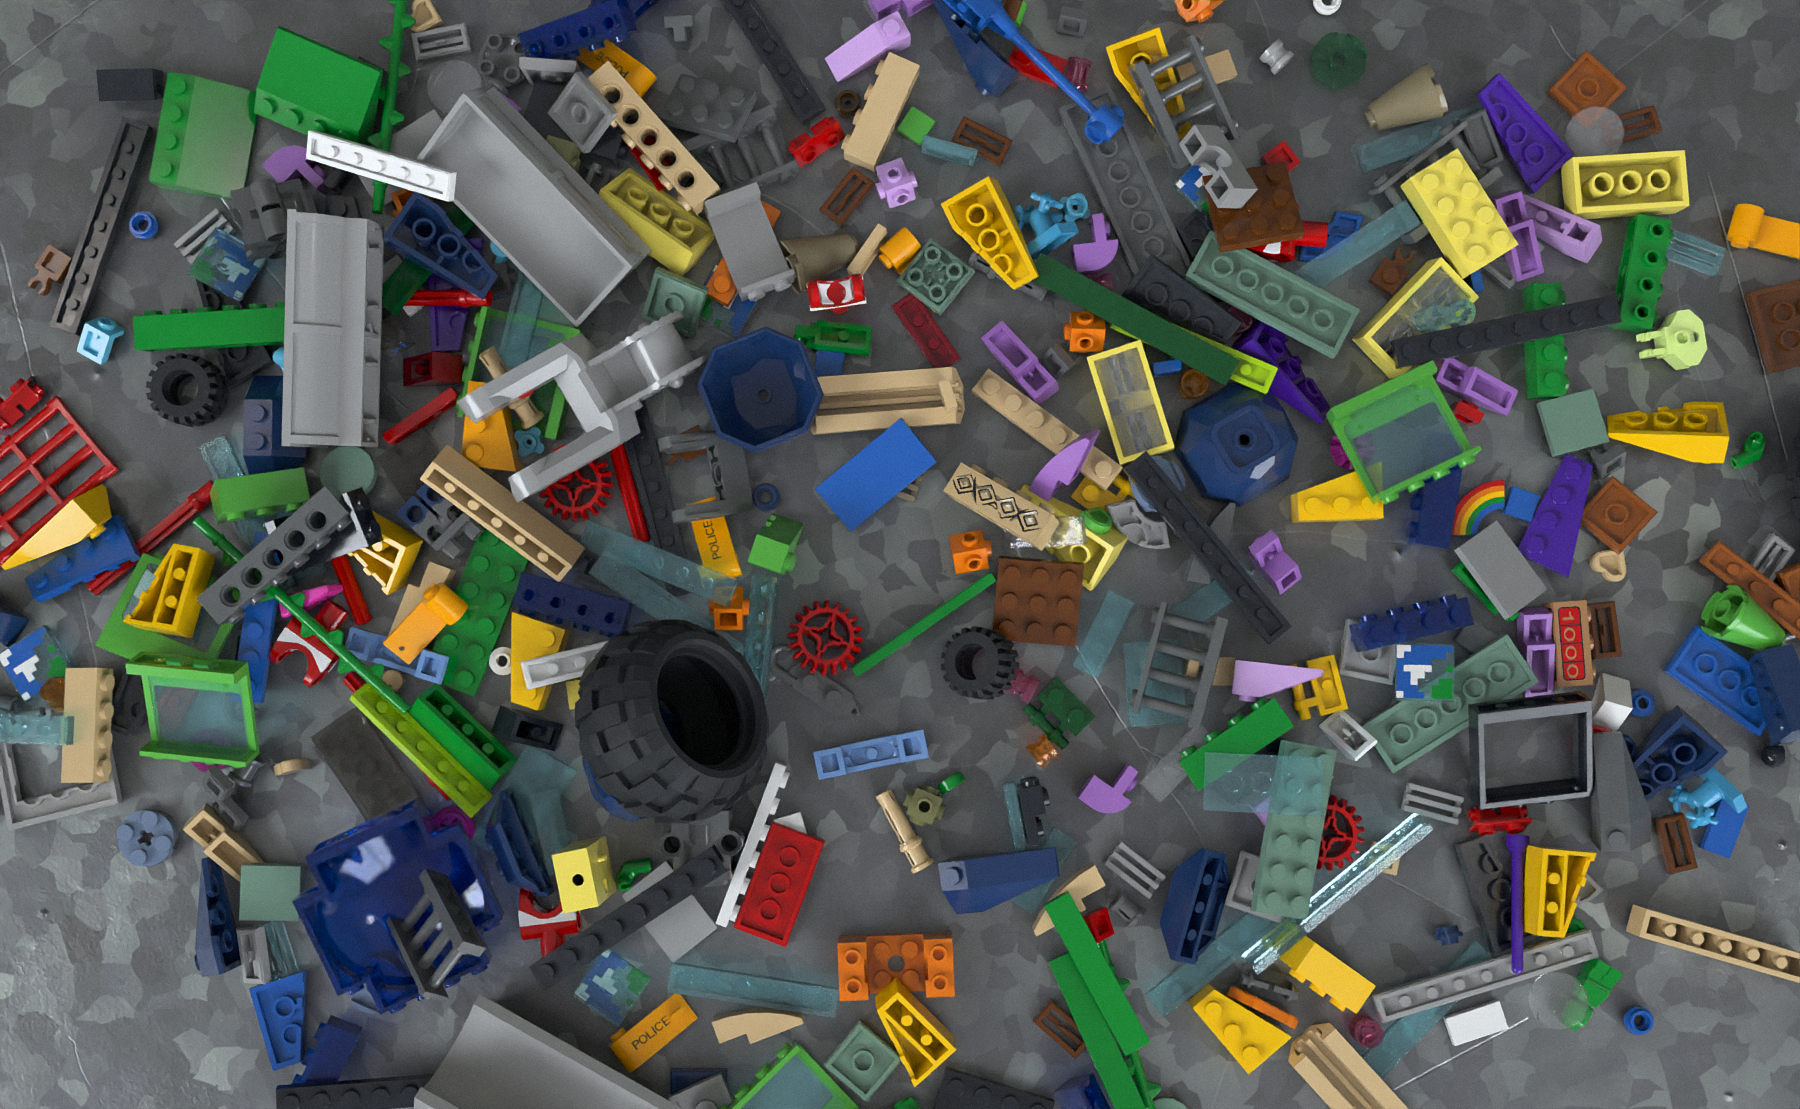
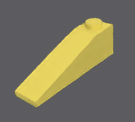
M1023 485L1021 491L1032 498L1030 502L1039 506L1040 502L1049 506L1055 511L1053 515L1060 522L1046 544L1047 551L1051 555L1055 554L1060 561L1084 563L1082 585L1092 591L1116 561L1128 537L1112 526L1106 534L1095 533L1078 520L1081 510L1054 497L1047 502L1029 491L1030 486Z

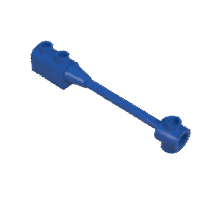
M942 0L977 34L987 26L1020 48L1090 116V119L1086 122L1085 134L1091 142L1101 144L1104 141L1107 143L1125 124L1122 120L1124 113L1119 106L1113 104L1109 107L1104 103L1098 109L1019 32V29L1003 8L1002 0Z

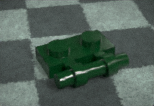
M1054 677L1036 695L1043 703L1038 710L1031 703H1028L1022 710L1029 717L1028 721L1033 726L1037 725L1047 735L1046 739L1051 744L1055 743L1061 750L1070 743L1062 735L1067 729L1074 736H1077L1095 718L1092 712L1057 677ZM1049 711L1061 722L1056 728L1044 717Z

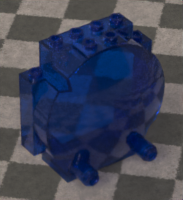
M422 796L314 845L305 856L318 886L298 894L292 902L338 996L346 992L348 995L355 994L362 990L366 983L380 1014L390 1011L391 1014L405 1008L408 1001L415 998L418 1001L425 999L418 992L414 978L386 922L389 916L405 920L425 893L424 886L419 879V875L425 868L449 876L486 946L480 957L471 954L462 955L442 981V985L445 988L451 987L461 981L460 977L470 972L472 975H476L488 968L487 964L490 963L492 955L483 938V933L500 925L499 921L503 919L504 911L491 886L489 871L479 850L469 839L461 820L439 830ZM432 903L414 925L416 932L420 930L434 911ZM441 921L424 942L423 946L426 951L443 930ZM451 939L432 964L435 970H437L452 950Z

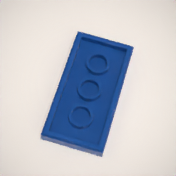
M901 417L815 489L846 527L852 531L935 464L937 459Z
M1694 625L1663 671L1750 733L1760 736L1766 728V723L1754 677L1750 671V661L1719 639L1707 635L1699 625Z

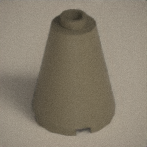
M1428 63L1420 66L1368 105L1369 111L1365 112V116L1371 128L1376 126L1377 130L1380 131L1443 118L1448 115V106L1440 83L1437 84L1434 79L1431 80L1435 73Z
M848 233L789 238L780 241L781 244H779L789 269H794L795 278L794 282L791 283V287L797 294L807 291V281H823L852 262L856 253L859 252L856 238L854 236L850 237Z

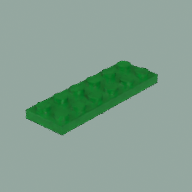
M483 527L485 531L476 539L455 592L468 603V608L456 623L445 625L439 632L432 650L449 657L442 685L472 697H477L489 666L490 655L496 649L530 563L527 558L485 527Z

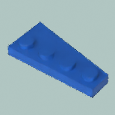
M116 514L104 524L106 530L94 539L89 536L73 544L27 576L25 581L33 599L40 603L71 590L73 585L83 581L87 583L96 579V574L106 570L112 572L121 568V563L128 560L132 562L141 558L140 552L124 518Z

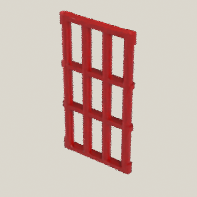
M57 395L48 401L44 409L13 435L5 437V441L0 445V460L13 450L22 461L20 465L0 480V496L29 471L40 482L5 513L0 509V532L5 528L15 540L0 552V568L72 499L97 487L107 477L111 478L120 470ZM60 411L69 423L33 454L28 456L19 444ZM78 432L87 444L46 477L37 465L73 434ZM95 453L104 463V466L64 498L54 486ZM48 492L57 505L21 534L11 522Z

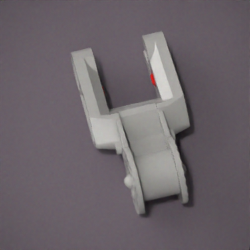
M680 310L669 313L659 320L653 321L651 324L647 322L641 323L638 331L626 337L625 340L620 341L611 349H609L607 344L597 349L582 333L484 384L457 402L462 412L474 423H478L513 402L526 398L533 394V391L555 380L586 432L585 435L567 445L563 444L557 447L548 456L509 477L512 495L517 503L536 494L641 433L635 414L636 410L643 407L640 401L661 392L669 386L679 388L683 384V378L706 365L707 355L694 360L673 325L683 318Z

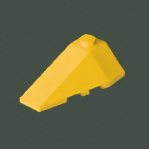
M1159 25L1106 46L1114 74L1152 125L1151 118L1127 66L1142 60L1146 64L1151 65L1169 56ZM1173 67L1155 75L1153 81L1157 90L1163 91L1177 83ZM1181 94L1168 100L1167 105H1165L1169 116L1172 115L1173 117L1186 110ZM1190 121L1178 127L1179 130L1176 132L1180 140L1191 130Z
M988 176L941 203L952 228L971 245V248L976 253L980 254L990 264V267L1013 290L1039 277L1014 213L998 180Z
M1687 402L1683 404V408L1670 410L1668 406L1658 407V411L1646 414L1642 411H1633L1606 417L1609 438L1691 462L1705 464L1724 463L1730 436L1723 402Z
M101 484L72 499L1 567L7 570L78 543L89 536L92 539L99 536L106 530L104 524L112 517L106 487Z

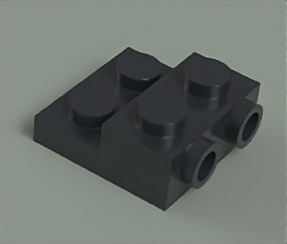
M1037 776L1022 778L1020 779L1021 784L1015 785L1025 841L1029 846L1040 844L1039 837L1044 836L1041 819H1039V816H1035L1046 814L1045 806H1050L1047 789L1041 787Z

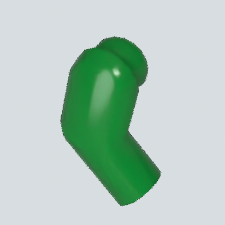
M1759 431L1751 432L1746 438L1743 451L1730 457V463L1734 469L1742 468L1761 458L1765 446V436Z
M651 858L625 862L616 875V887L620 891H628L639 873L651 872Z

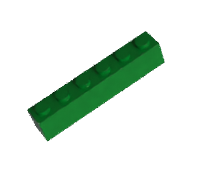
M276 302L275 307L267 308V304H249V309L241 310L240 306L237 305L222 306L223 311H214L213 307H197L194 313H188V309H170V314L163 315L162 311L159 310L144 311V316H133L135 350L162 352L284 344L285 302Z

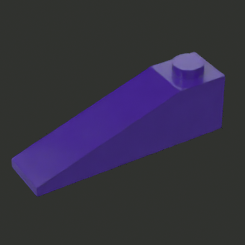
M1257 319L1233 343L1231 348L1277 367V373L1268 392L1321 424L1324 422L1326 414L1330 409L1328 402L1314 380L1310 377H1305L1300 365L1303 362L1298 355L1293 357L1285 345L1289 341L1286 335Z

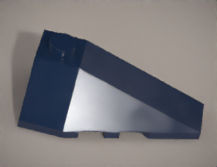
M933 0L970 75L977 81L975 87L986 97L991 94L998 98L1020 72L982 35L974 32L942 0Z
M413 192L383 236L385 246L481 300H484L498 279L495 271L479 252L472 247L458 227L456 228L442 208L418 192Z
M1677 705L1654 727L1635 750L1631 760L1646 801L1654 798V795L1670 787L1673 789L1681 785L1680 782L1706 773L1728 752L1699 722Z
M1056 847L950 857L938 863L942 892L956 914L984 912L1060 876Z
M210 857L203 858L201 862L195 943V965L201 971L202 977L220 975L241 965L236 924L222 869Z

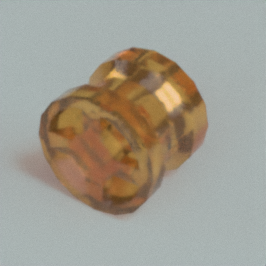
M1195 369L1187 371L1178 382L1179 393L1184 398L1190 400L1199 398L1209 387L1208 377Z
M53 677L42 685L40 697L49 703V706L54 711L64 712L65 679Z
M1044 734L1039 736L1035 744H1029L1025 747L1042 770L1047 767L1048 761L1051 759L1056 760L1060 757Z

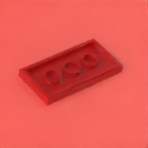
M772 821L733 928L786 947L825 840Z

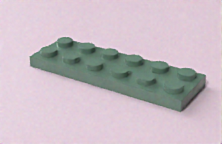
M1211 230L1184 277L1205 292L1332 359L1337 355L1360 311L1359 308L1247 249L1219 253L1215 234Z
M1503 634L1454 665L1453 672L1445 671L1419 687L1417 692H1424V698H1402L1360 726L1377 740L1378 743L1374 747L1390 771L1395 773L1469 726L1468 704L1513 699L1539 681L1508 634ZM1439 679H1453V699H1431L1432 685H1439Z
M1285 740L1280 741L1250 910L1307 920L1337 750Z

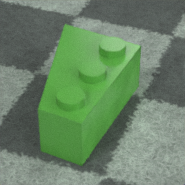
M303 467L218 479L214 481L210 490L216 525L255 516H271L275 512L284 510L287 513H293L310 499Z
M772 513L771 518L766 522V526L763 525L757 533L747 562L786 576L788 571L793 572L798 556L794 555L804 524Z

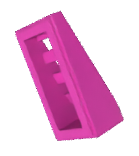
M340 584L324 585L289 593L288 595L291 596L303 592L306 595L303 609L309 611L343 591V586ZM279 603L283 618L295 617Z

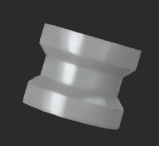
M1277 39L1261 55L1259 60L1262 63H1267L1271 67L1270 71L1275 75L1295 54L1291 50H1286L1283 47V42Z

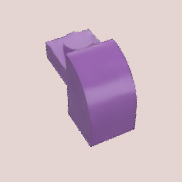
M292 145L280 148L262 164L279 183L294 179H300L301 181L305 177L324 195L331 190L323 184L328 175L318 166L319 162L306 159L307 149L304 147Z
M1103 213L1092 214L1089 220L1092 242L1075 244L1071 249L1073 270L1083 276H1092L1104 271L1111 264L1118 249V239L1107 240V238H1110L1109 221H1104Z
M1272 530L1256 538L1249 547L1250 552L1247 554L1251 562L1280 595L1302 579L1298 565L1283 551L1278 536Z
M1126 763L1110 786L1091 773L1076 794V797L1098 812H1119L1132 802L1123 796L1125 790L1130 792L1138 781V778L1135 776L1139 771Z

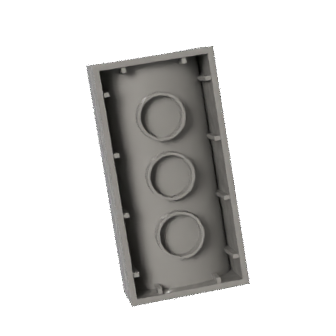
M481 994L475 1000L465 1025L444 1061L430 1081L423 1088L421 1087L414 1097V1109H682Z

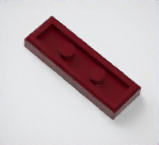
M909 293L891 306L933 368L951 367L961 360L959 354L919 299Z

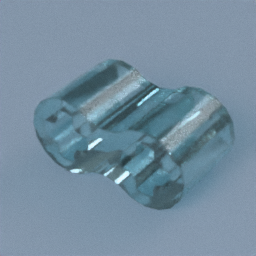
M1467 299L1452 301L1444 306L1432 305L1423 307L1415 313L1414 325L1421 332L1438 331L1445 326L1457 327L1467 325L1474 320L1476 309L1474 304ZM1457 310H1460V316H1456ZM1428 316H1433L1434 321L1429 322Z

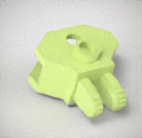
M1690 309L1676 311L1667 315L1660 328L1656 331L1636 335L1637 342L1654 340L1655 349H1645L1639 352L1640 359L1651 357L1663 358L1675 370L1699 365L1707 351L1703 321ZM1694 333L1697 335L1696 342L1694 339Z

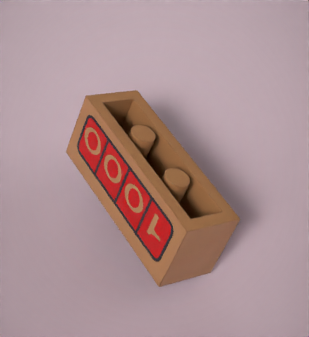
M1587 600L1543 603V607H1546L1553 613L1551 640L1555 643L1554 687L1594 685L1593 679L1596 676V667L1591 659L1594 641L1592 635L1589 634L1588 622L1591 621V609L1587 606Z

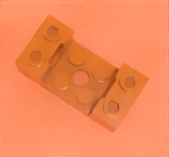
M951 931L839 936L837 947L840 1001L868 1000L869 993H880L895 978L910 992L926 991V998L955 996ZM894 955L901 956L905 962L903 968L900 970L891 969L888 965L890 957Z

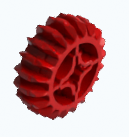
M600 457L588 463L594 470L597 480L585 479L583 470L579 468L564 479H560L546 487L545 491L539 493L540 498L549 497L544 503L545 508L554 506L551 512L554 516L559 515L562 511L561 519L567 521L571 514L572 521L575 523L579 522L580 514L585 521H589V511L593 515L599 516L600 513L596 507L599 505L606 509L608 506L602 501L603 497L608 499L613 497L611 493L605 492L606 488H614L613 482H606L605 480L611 478L613 473L611 471L603 472L607 468L608 463L603 461L597 464ZM578 477V481L587 485L578 486L574 493L575 489L564 484L575 483ZM555 489L567 490L569 500H571V507L565 506L559 500ZM597 489L593 498L585 505L580 506L585 492Z
M829 600L824 601L823 608H820L818 601H814V611L807 605L803 606L802 609L805 616L796 612L794 617L799 623L790 622L789 628L796 632L787 633V639L795 640V642L788 645V650H798L792 656L793 660H798L802 657L804 660L801 662L800 667L803 669L807 663L811 664L812 666L809 671L811 674H814L816 668L820 667L821 676L826 675L828 667L831 674L836 675V665L845 671L848 668L845 660L853 664L856 658L851 653L859 654L861 652V648L854 644L863 642V637L854 635L862 630L861 626H852L857 621V616H852L848 619L846 616L850 609L846 607L841 613L838 611L840 607L839 602L835 603L833 609L829 608ZM828 617L826 624L822 627L812 626L810 628L805 626L812 619ZM836 621L845 629L847 641H844L843 637L836 634L834 630ZM828 626H830L828 638L832 640V642L830 643L829 641H827V643L824 644L822 650H820L822 642L821 637L818 636V634L820 633L822 635L823 632H826ZM802 634L815 643L814 656L805 648ZM833 648L838 650L840 648L845 650L836 658L822 659L827 649Z
M1333 794L1328 799L1323 829L1328 828L1331 832L1338 835H1322L1316 866L1317 870H1321L1323 865H1325L1326 870L1332 871L1334 863L1338 868H1343V858L1351 863L1353 858L1350 852L1360 853L1359 848L1355 847L1356 842L1364 843V839L1357 837V833L1365 832V828L1356 826L1357 823L1362 821V817L1359 815L1352 816L1356 808L1354 806L1347 807L1348 801L1343 798L1337 803V796ZM1335 811L1342 816L1346 824V832L1338 830L1336 826L1337 818L1334 817ZM1344 841L1338 850L1326 854L1327 851H1330V847L1334 842Z

